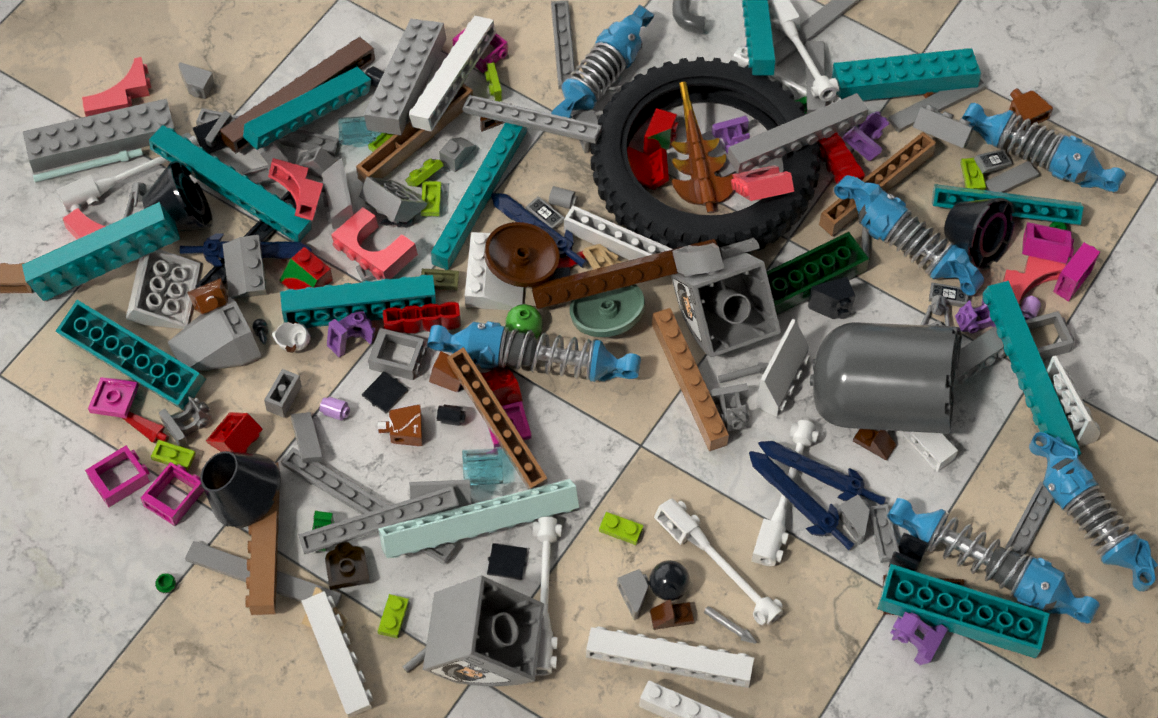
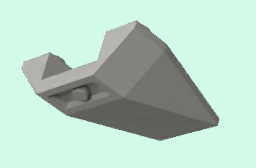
M231 297L228 298L226 305L199 315L168 341L175 358L197 372L243 366L262 358L245 318L237 303Z

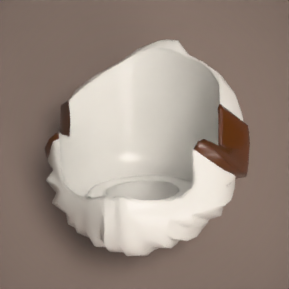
M298 322L283 323L272 333L274 340L280 348L290 353L304 349L311 339V335L306 327Z

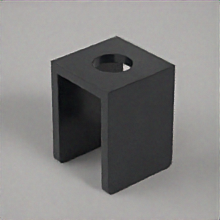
M904 532L898 546L900 553L894 551L890 564L916 572L928 543Z

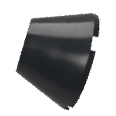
M173 161L169 163L143 196L144 209L160 202L175 221L178 231L208 229L212 226V224H209V221L213 219L209 203L198 182L194 183L189 176L191 172L181 162Z
M1004 198L958 202L952 207L946 218L944 226L945 237L950 243L965 249L970 262L978 270H987L990 268V264L1000 260L1010 243L1015 222L1012 221V213H1015L1014 207L1009 200Z
M222 451L213 455L206 462L201 472V484L217 520L227 527L243 528L257 522L270 510L274 504L273 498L276 490L279 491L281 480L277 465L270 458L261 454Z

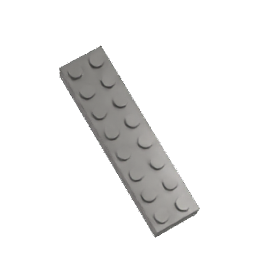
M410 19L364 113L368 131L402 135L409 120V112L417 103L446 41L444 23Z
M166 98L23 131L29 163L34 173L117 154L124 150L130 151L150 146L149 139L162 125L174 129Z

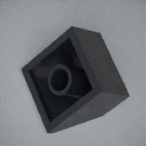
M848 277L812 286L808 308L831 319H843L851 315L856 295Z

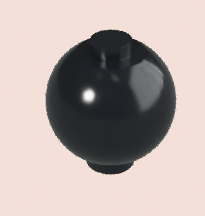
M666 560L658 563L653 568L649 583L652 592L658 598L665 601H674L680 599L688 591L690 576L687 569L681 563Z

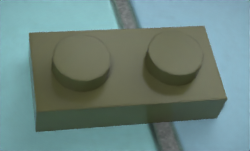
M422 268L421 275H433L435 289L458 291L459 271Z

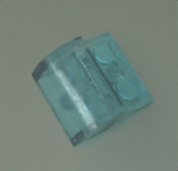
M364 116L338 118L340 144H369L372 141H376V132L367 130Z
M502 448L462 450L463 480H470V485L503 484Z

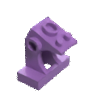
M876 111L868 115L866 120L859 124L858 127L854 126L845 133L842 139L870 161L882 151V148L874 142V139L877 140L883 133L882 129L890 123L886 117H882L881 113Z
M742 116L712 125L713 136L723 139L727 154L730 146L750 138L749 133L743 135V132L748 131L749 120L747 116Z
M983 299L981 302L982 306L972 308L971 301L969 300L959 309L955 318L961 332L975 333L980 329L991 326L996 327L990 318L989 308ZM977 316H980V321H976Z
M363 311L351 313L339 322L336 319L330 321L327 347L338 357H341L345 354L346 340L352 336L355 338L362 337L371 345L372 339L375 338L373 333L375 328H372L370 318H367Z
M905 612L902 618H897L893 626L896 630L892 629L890 633L893 634V641L897 639L902 643H908L909 641L916 646L918 653L914 661L919 665L931 662L948 629L942 624L931 628L921 621L918 615ZM916 629L924 634L923 640L914 634Z

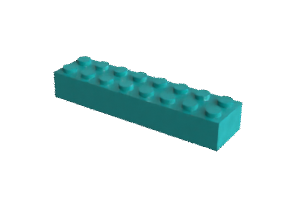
M972 48L833 63L832 78L837 80L839 92H836L837 97L842 100L857 93L862 101L975 88L979 86L981 71Z
M158 202L22 264L25 281L43 301H46L180 240L175 221L162 204Z
M433 275L280 291L284 323L298 322L306 328L329 326V322L333 319L339 322L351 313L364 311L367 318L375 321L383 320V310L396 307L402 309L407 306L422 307L426 304H436Z
M79 300L75 301L55 331L67 341L183 411L186 410L185 406L189 403L188 397L194 399L206 381V378L196 370Z
M890 564L877 607L878 610L903 617L905 612L914 613L929 626L934 627L942 624L949 632L1035 659L1042 649L1050 613L893 564Z

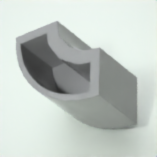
M714 243L702 246L688 245L672 251L677 272L684 274L685 277L703 273L714 275L719 270L724 269L719 247Z

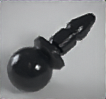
M386 218L379 223L385 226L396 225L398 228L401 226L408 228L412 226L414 219L411 218L408 222L399 221L394 223Z
M256 319L252 324L255 335L265 345L268 333L267 322L263 319Z

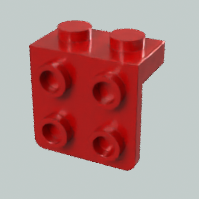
M631 147L627 148L630 167L641 185L655 190L669 181L667 151L660 148L648 156Z
M507 366L481 373L501 406L523 402L519 383Z

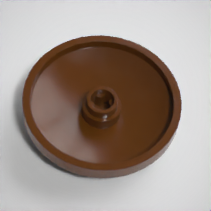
M511 222L503 224L492 231L485 244L484 258L490 271L501 281L516 287H535L547 282L556 272L559 263V250L554 239L543 229L529 223Z

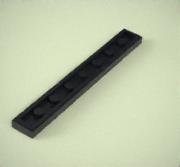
M288 191L281 200L292 204L296 209L294 197ZM259 220L243 237L259 235L260 241L266 242L277 230ZM224 258L220 260L222 266H214L195 285L196 288L220 278L223 285L227 282Z

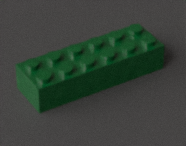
M849 231L767 271L777 315L809 300L812 286L844 277L851 279L867 270L869 258Z

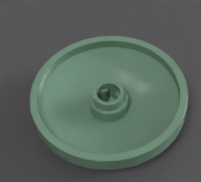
M634 284L572 300L570 304L571 320L580 332L589 336L611 337L619 335L634 327L642 318L646 307L642 290Z

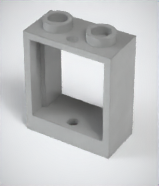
M1059 311L1025 320L1029 330L1054 324L1062 342L1037 348L1042 359L1071 351L1074 337L1069 333L1066 320L1061 317Z
M380 328L368 358L369 369L378 372L384 371L390 375L414 380L415 374L420 372V360L425 357L427 352L424 339ZM387 342L415 348L409 366L381 359Z

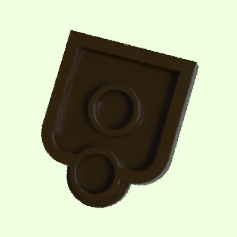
M346 541L337 544L334 550L326 554L325 563L330 590L370 583L366 555L363 548L353 546Z

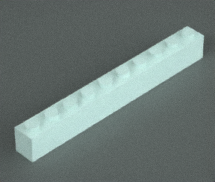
M568 479L378 528L382 551L386 558H397L401 554L416 553L420 549L435 548L443 543H454L462 538H473L481 533H492L497 531V529L511 528L523 522L530 523L541 517H552L554 514L561 512L568 513L573 511V509L579 508L575 484Z

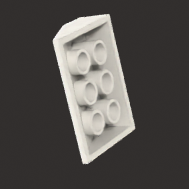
M471 232L465 288V308L511 310L513 307L522 304L524 287L512 286L501 281L490 271L485 262L484 248L491 233Z
M161 249L140 257L126 319L142 325L184 329L188 325L192 302L187 292L196 288L195 285L201 263Z
M794 319L791 320L760 380L756 408L776 417L780 410L783 411L787 404L785 399L787 395H792L795 388L793 384L795 380L799 381L803 372L801 368L803 365L806 366L810 359V355H808L809 345Z
M1052 356L1047 373L1078 446L1082 447L1096 442L1101 433L1098 423L1094 422L1089 407L1084 404L1082 394L1076 389L1072 376L1067 373L1057 356Z

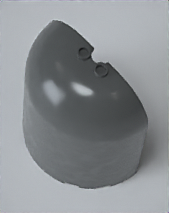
M863 322L847 323L833 329L824 338L818 349L816 359H813L814 375L811 374L810 386H813L814 403L818 413L827 422L843 428L950 434L954 407L953 386L955 370L959 367L962 343L961 329L955 326Z

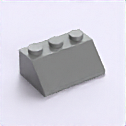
M928 104L926 107L922 106L920 108L913 128L962 148L968 145L974 126L970 125V121L962 118L960 121L954 119L953 114L945 111L942 114L936 111V107Z
M342 159L322 173L323 181H320V183H323L321 192L326 194V196H323L324 207L329 209L326 212L327 222L332 223L333 229L339 228L353 216Z
M366 177L359 195L366 205L376 208L378 213L386 215L388 220L394 223L399 221L408 222L427 206L426 202L389 179Z
M259 235L239 237L224 243L223 252L229 297L238 299L267 295Z
M470 480L409 482L410 499L454 486L459 506L448 510L471 505Z

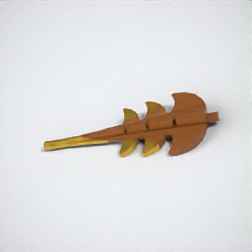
M681 82L679 85L683 99L687 142L674 141L671 145L679 153L689 155V159L678 160L674 158L672 163L681 173L691 175V179L685 181L673 179L672 184L683 200L691 204L706 206L707 213H713V204L722 202L733 192L731 186L733 175L731 174L727 177L715 176L714 173L723 167L726 161V154L720 157L708 156V153L716 148L720 139L703 140L690 101L687 83Z

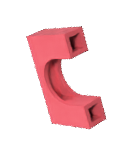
M776 165L740 174H732V189L749 201L794 192L791 173L787 171L780 173L779 167Z
M362 207L331 234L333 246L336 250L344 252L350 260L358 262L364 270L372 272L373 276L378 280L392 279L418 255L416 245L404 235H400L393 243L381 251L371 252L361 248L362 242L379 227L376 216Z

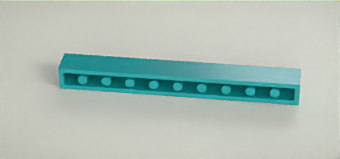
M505 122L432 249V265L445 270L450 269L524 139L527 127Z
M162 125L149 139L150 150L169 162H181L191 172V176L294 242H301L312 229L311 220L295 216L296 209L292 204L283 202L276 194L266 191L262 185L255 184L246 175L236 172L232 166L222 163L218 157L211 156L202 147L192 144L188 138L178 135L174 129Z
M1009 281L987 286L982 293L983 301L989 308L990 318L996 325L997 335L1004 345V352L1011 361V369L1016 373L1019 388L1023 390L1026 397V405L1031 409L1034 424L1038 426L1040 432H1044L1054 438L1059 436L1065 445L1078 450L1079 457L1082 453Z

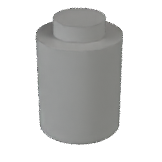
M556 186L552 187L549 204L571 209L572 206L576 205L577 196H575V191Z

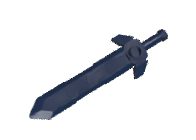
M501 193L491 194L494 207L515 222L535 225L546 231L557 244L560 258H564L567 255L581 268L587 265L588 261L572 251V245H574L573 234L566 229L564 237H562L509 195Z
M216 233L207 238L204 246H180V254H203L206 261L211 265L222 266L219 258H224L223 244L229 241H221L224 233ZM261 242L263 258H292L303 247L307 248L310 252L312 251L310 247L301 242Z
M775 441L758 442L766 456L842 491L843 493L838 495V499L847 501L856 495H861L879 505H883L886 500L885 497L863 488L865 484L862 477L851 468L848 469V476Z
M754 451L749 452L752 467L814 524V526L806 528L811 535L823 537L831 533L847 550H850L855 545L836 528L839 524L837 508L830 504L827 513L819 503L802 490L766 454Z

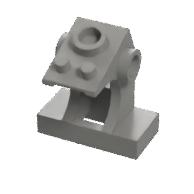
M747 383L709 390L714 404H719L721 410L720 417L727 432L745 429L746 422L749 421V415L746 405L741 406L740 400L747 399Z
M188 397L189 403L185 406L186 410L178 415L172 416L166 409L159 412L162 423L176 443L183 448L188 446L186 436L198 429L205 428L213 418L209 413L210 408L203 401L199 402L200 400L197 397L195 399ZM191 417L194 419L191 424L184 426L183 422Z

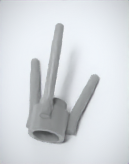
M136 182L132 185V192L129 193V200L123 218L128 217L133 199L134 207H137L138 202L142 201L143 196L147 192L146 184Z
M936 295L932 298L931 305L928 306V310L920 325L926 324L932 312L935 315L944 313L945 326H950L949 307L946 306L947 299L944 296Z

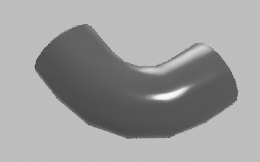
M673 0L672 13L676 23L684 30L703 34L705 16L693 15L689 11L690 0Z

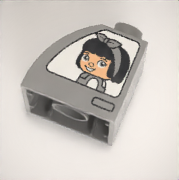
M746 252L725 259L722 258L724 269L719 270L714 275H708L707 273L695 274L690 277H685L681 273L671 275L682 316L699 346L711 358L781 333L764 261Z
M482 575L434 592L423 670L454 683L476 686H512L534 682L544 603Z

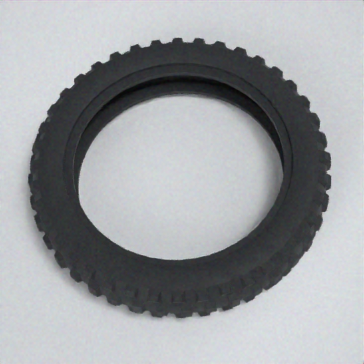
M697 57L696 61H688L687 58H683L676 64L668 61L663 63L662 67L657 68L653 66L648 69L647 74L639 73L634 76V80L622 85L621 91L615 93L611 97V101L605 105L603 114L598 119V125H601L603 130L596 144L591 143V154L593 155L591 156V170L594 171L593 180L595 185L598 186V195L601 200L606 201L605 208L609 213H614L615 221L619 225H625L626 229L671 249L715 239L717 246L720 248L755 238L759 243V249L756 250L760 251L765 248L766 244L774 243L779 240V237L788 233L792 225L798 222L801 215H804L809 201L813 199L815 194L814 188L817 187L820 174L817 172L820 171L821 161L819 160L820 145L817 142L801 147L798 151L789 152L782 157L783 172L791 173L794 192L763 198L742 210L722 215L687 213L660 202L638 182L627 157V148L633 136L654 115L656 108L665 110L669 107L683 104L679 85L681 82L687 83L691 102H712L731 106L749 114L767 130L806 115L803 112L804 106L799 101L795 102L794 94L790 90L784 91L782 83L778 80L772 82L769 80V75H752V68H748V65L745 67L738 66L737 61L731 60L729 63L721 62L720 58H714L713 61H705L704 57Z

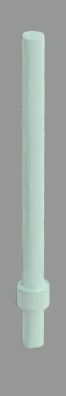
M141 148L128 152L124 150L116 155L33 175L35 182L118 161H129L130 158L142 156L143 153Z

